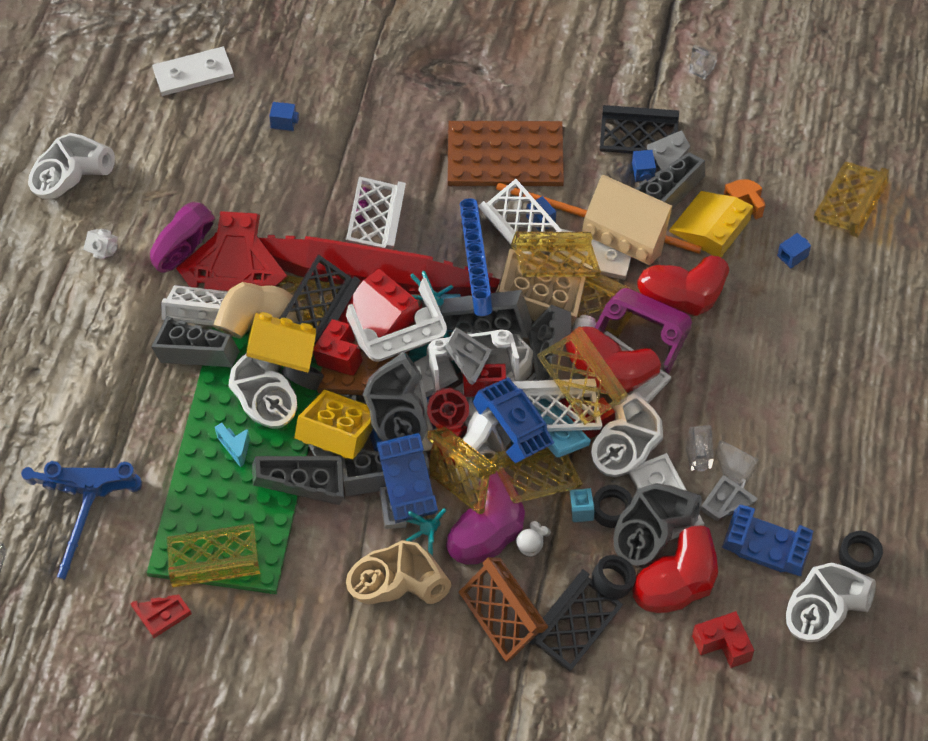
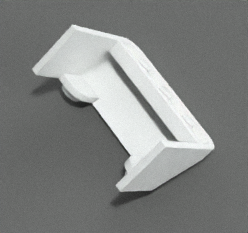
M426 278L422 279L419 287V292L426 307L416 312L414 317L416 325L378 338L375 331L362 328L353 304L348 305L346 317L360 348L371 360L379 362L444 337L447 326Z
M496 330L468 334L491 349L490 355L507 353L514 380L519 381V356L511 332ZM450 337L435 339L427 347V358L435 391L440 389L437 363L448 359L453 361V358L445 348Z

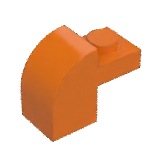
M740 179L725 184L724 195L737 197L752 205V215L755 220L763 217L765 202L761 198L762 187L759 184L747 179Z

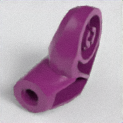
M190 202L175 213L173 220L159 234L150 251L151 263L160 273L171 271L192 255L215 222L212 211L203 203Z
M497 470L481 479L478 487L479 506L468 509L450 529L447 536V550L450 556L457 562L472 565L482 563L488 557H495L509 543L517 539L518 534L523 531L525 510L521 498L506 471Z

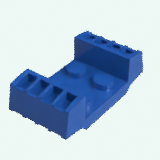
M509 377L477 392L473 404L478 413L481 415L491 410L514 443L506 451L514 463L554 444L542 416L523 389L518 388Z
M416 433L376 443L395 523L415 519L408 514L409 511L421 517L437 514V503L432 492L420 434Z
M739 505L734 510L722 548L737 554L740 558L770 569L802 576L813 541L814 531L802 525L798 526L796 532L753 517L755 508Z

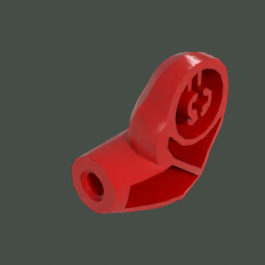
M710 255L703 258L690 271L681 266L654 265L648 267L639 276L637 285L641 294L683 313L698 316L708 312L713 307L722 292L730 269L724 259L719 256Z
M583 326L573 330L566 338L565 347L571 362L585 378L595 379L596 388L603 394L614 397L626 394L642 386L660 373L661 363L653 350L643 348L633 351H622L616 341L596 328Z
M692 526L684 529L679 533L674 556H662L640 571L632 587L633 598L638 606L649 612L668 613L683 609L693 601L710 595L718 577L717 555L710 529L706 526Z

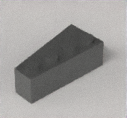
M689 152L669 164V168L666 170H660L655 173V177L648 181L645 179L639 183V187L635 189L672 205L673 210L705 177V160Z
M522 290L491 293L493 311L487 316H478L474 313L472 296L445 298L440 309L447 330H454L455 328L464 332H471V330H479L481 332L507 330L512 334H520V337L528 338L533 322Z
M552 304L532 324L529 333L537 381L572 379V362L567 355L565 347L566 338L571 333V312Z
M169 316L166 317L151 346L161 363L233 367L240 352L231 335L212 329L205 330L199 325H188L186 321L182 320L178 322Z
M362 448L354 459L341 456L346 497L378 492L380 487H386L378 451H365V448ZM423 451L430 479V469L426 451Z
M255 456L252 464L254 486L340 505L344 498L341 456Z

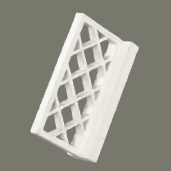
M359 177L346 242L393 250L406 183L398 181V184L394 185ZM361 184L369 185L373 190L365 193L361 188ZM386 189L392 192L389 196L384 197L380 191ZM376 193L381 200L373 203L369 196ZM365 199L369 206L362 208L358 202ZM384 203L388 210L381 213L377 206ZM373 209L377 216L370 218L366 212ZM362 215L366 221L359 224L355 217ZM381 219L385 226L378 229L374 222ZM370 225L374 232L367 235L363 227ZM358 230L363 237L360 239L352 238L351 234ZM378 235L382 240V244L373 242L371 238Z
M517 179L512 181L487 203L483 201L478 205L483 214L514 250L536 257L563 234L559 226ZM517 186L520 189L519 197H510V191ZM498 201H505L504 209H495L494 205ZM509 201H518L517 210L508 209ZM522 201H531V210H521ZM507 214H516V221L507 222ZM520 214H530L529 223H519ZM534 214L543 215L542 223H533ZM528 227L527 236H519L518 228ZM532 227H541V235L531 236ZM545 227H554L556 230L554 234L544 236ZM530 240H540L539 246L532 251L529 248Z
M174 285L167 299L163 298L161 302L162 320L169 316L178 322L182 320L187 323L213 326L220 305L228 291Z
M595 379L513 382L518 388L523 389L532 404L543 412L541 414L542 418L547 415L555 421L553 425H547L548 432L601 430L602 422L595 393ZM581 397H590L591 404L586 406L579 399ZM561 398H567L572 402L568 408L559 402ZM540 399H547L551 404L546 408L538 401ZM575 404L584 410L581 416L571 411ZM554 405L564 411L560 417L550 411ZM588 413L595 418V423H588L582 418ZM568 414L576 421L573 424H568L562 419Z

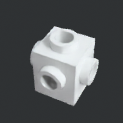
M106 229L88 231L83 250L93 253V256L96 258L105 259V257L113 256L116 252L118 237L112 235V232Z

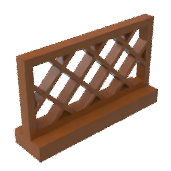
M488 557L483 562L484 566L459 591V594L504 660L509 662L538 633H543L548 628V625L502 559ZM487 572L491 576L490 586L483 585L484 575ZM472 587H477L476 600H472L467 593ZM483 588L490 589L489 602L482 601ZM496 589L501 590L503 593L502 603L495 602ZM482 604H489L488 617H484L481 613ZM495 605L502 606L501 619L494 618ZM508 607H512L515 610V621L507 620ZM493 621L501 622L500 635L494 633ZM507 623H514L513 637L506 636ZM520 624L525 625L530 632L524 638L519 637ZM505 639L513 640V648L509 653L505 649Z

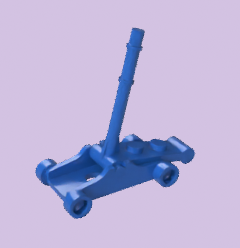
M50 461L44 467L45 474L35 472L30 467L22 470L21 476L29 485L38 483L49 490L57 488L59 491L71 495L76 493L83 494L82 507L70 541L67 543L68 546L63 561L59 566L57 578L66 579L95 497L99 495L100 497H105L110 492L127 489L130 492H137L141 489L142 480L137 474H134L135 470L129 462H121L116 468L61 467L56 461Z

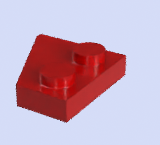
M179 594L166 598H152L149 602L138 603L133 601L130 603L153 638H156L192 615L191 610Z

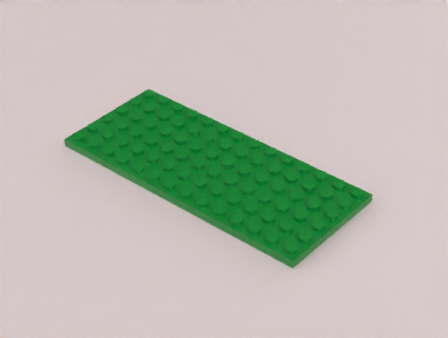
M250 331L242 338L232 337L240 351L233 366L247 353ZM312 353L310 366L321 372L322 366L317 365ZM202 365L147 569L148 577L277 595L299 496L254 486L252 464L255 456H308L309 445L295 439L297 419L321 393H318L317 390L302 387L288 379L297 397V410L290 423L282 428L272 429L253 421L243 410L240 400L229 388L230 373L233 367ZM281 366L278 373L282 374L284 366ZM223 423L226 429L230 428L235 436L248 429L250 442L243 466L240 467L219 441L215 426Z

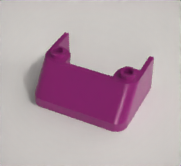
M629 288L619 290L606 304L595 328L603 333L610 319L619 320L625 315L626 311L663 327L661 338L665 344L672 346L664 362L665 372L669 374L691 330L692 321L690 316Z

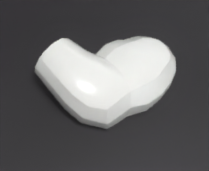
M638 392L630 394L613 407L616 420L607 423L593 442L591 451L593 463L606 476L619 477L636 471L646 461L649 453L663 440L661 418Z

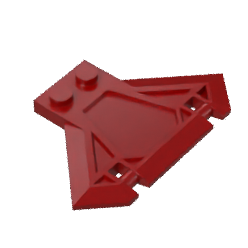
M220 211L217 233L176 268L189 287L198 288L199 283H205L204 289L229 291V289L241 282L258 286L276 287L288 277L257 236L260 220L259 214ZM206 271V274L201 275V272ZM257 275H262L261 279H256Z

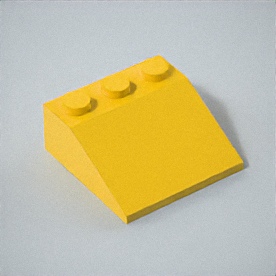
M700 191L673 224L669 232L689 243L702 246L701 250L710 255L722 257L749 223L753 206L737 197Z
M255 313L249 334L246 356L308 373L316 329L307 323H301V325L293 323L288 318H274L269 313Z
M323 390L298 416L295 439L305 444L320 447L324 451L339 454L344 458L354 459L362 450L373 429L370 410L364 403Z

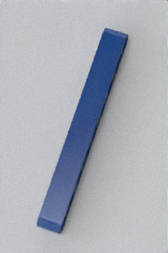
M468 198L460 202V211L473 308L476 315L487 316L492 313L493 307L478 204L475 199Z

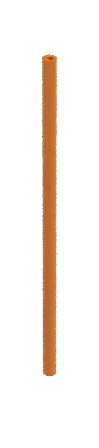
M498 183L496 190L502 191L508 185ZM514 188L510 191L511 195L519 197L520 189ZM528 192L535 200L542 197L540 195ZM544 197L553 208L585 218L587 210ZM665 236L664 243L698 254L701 252L702 246Z

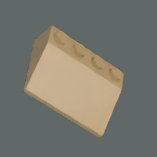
M602 175L585 215L581 234L651 265L661 256L672 205Z
M510 248L496 293L522 290L531 319L534 321L551 304L570 311L572 328L577 318L586 274Z

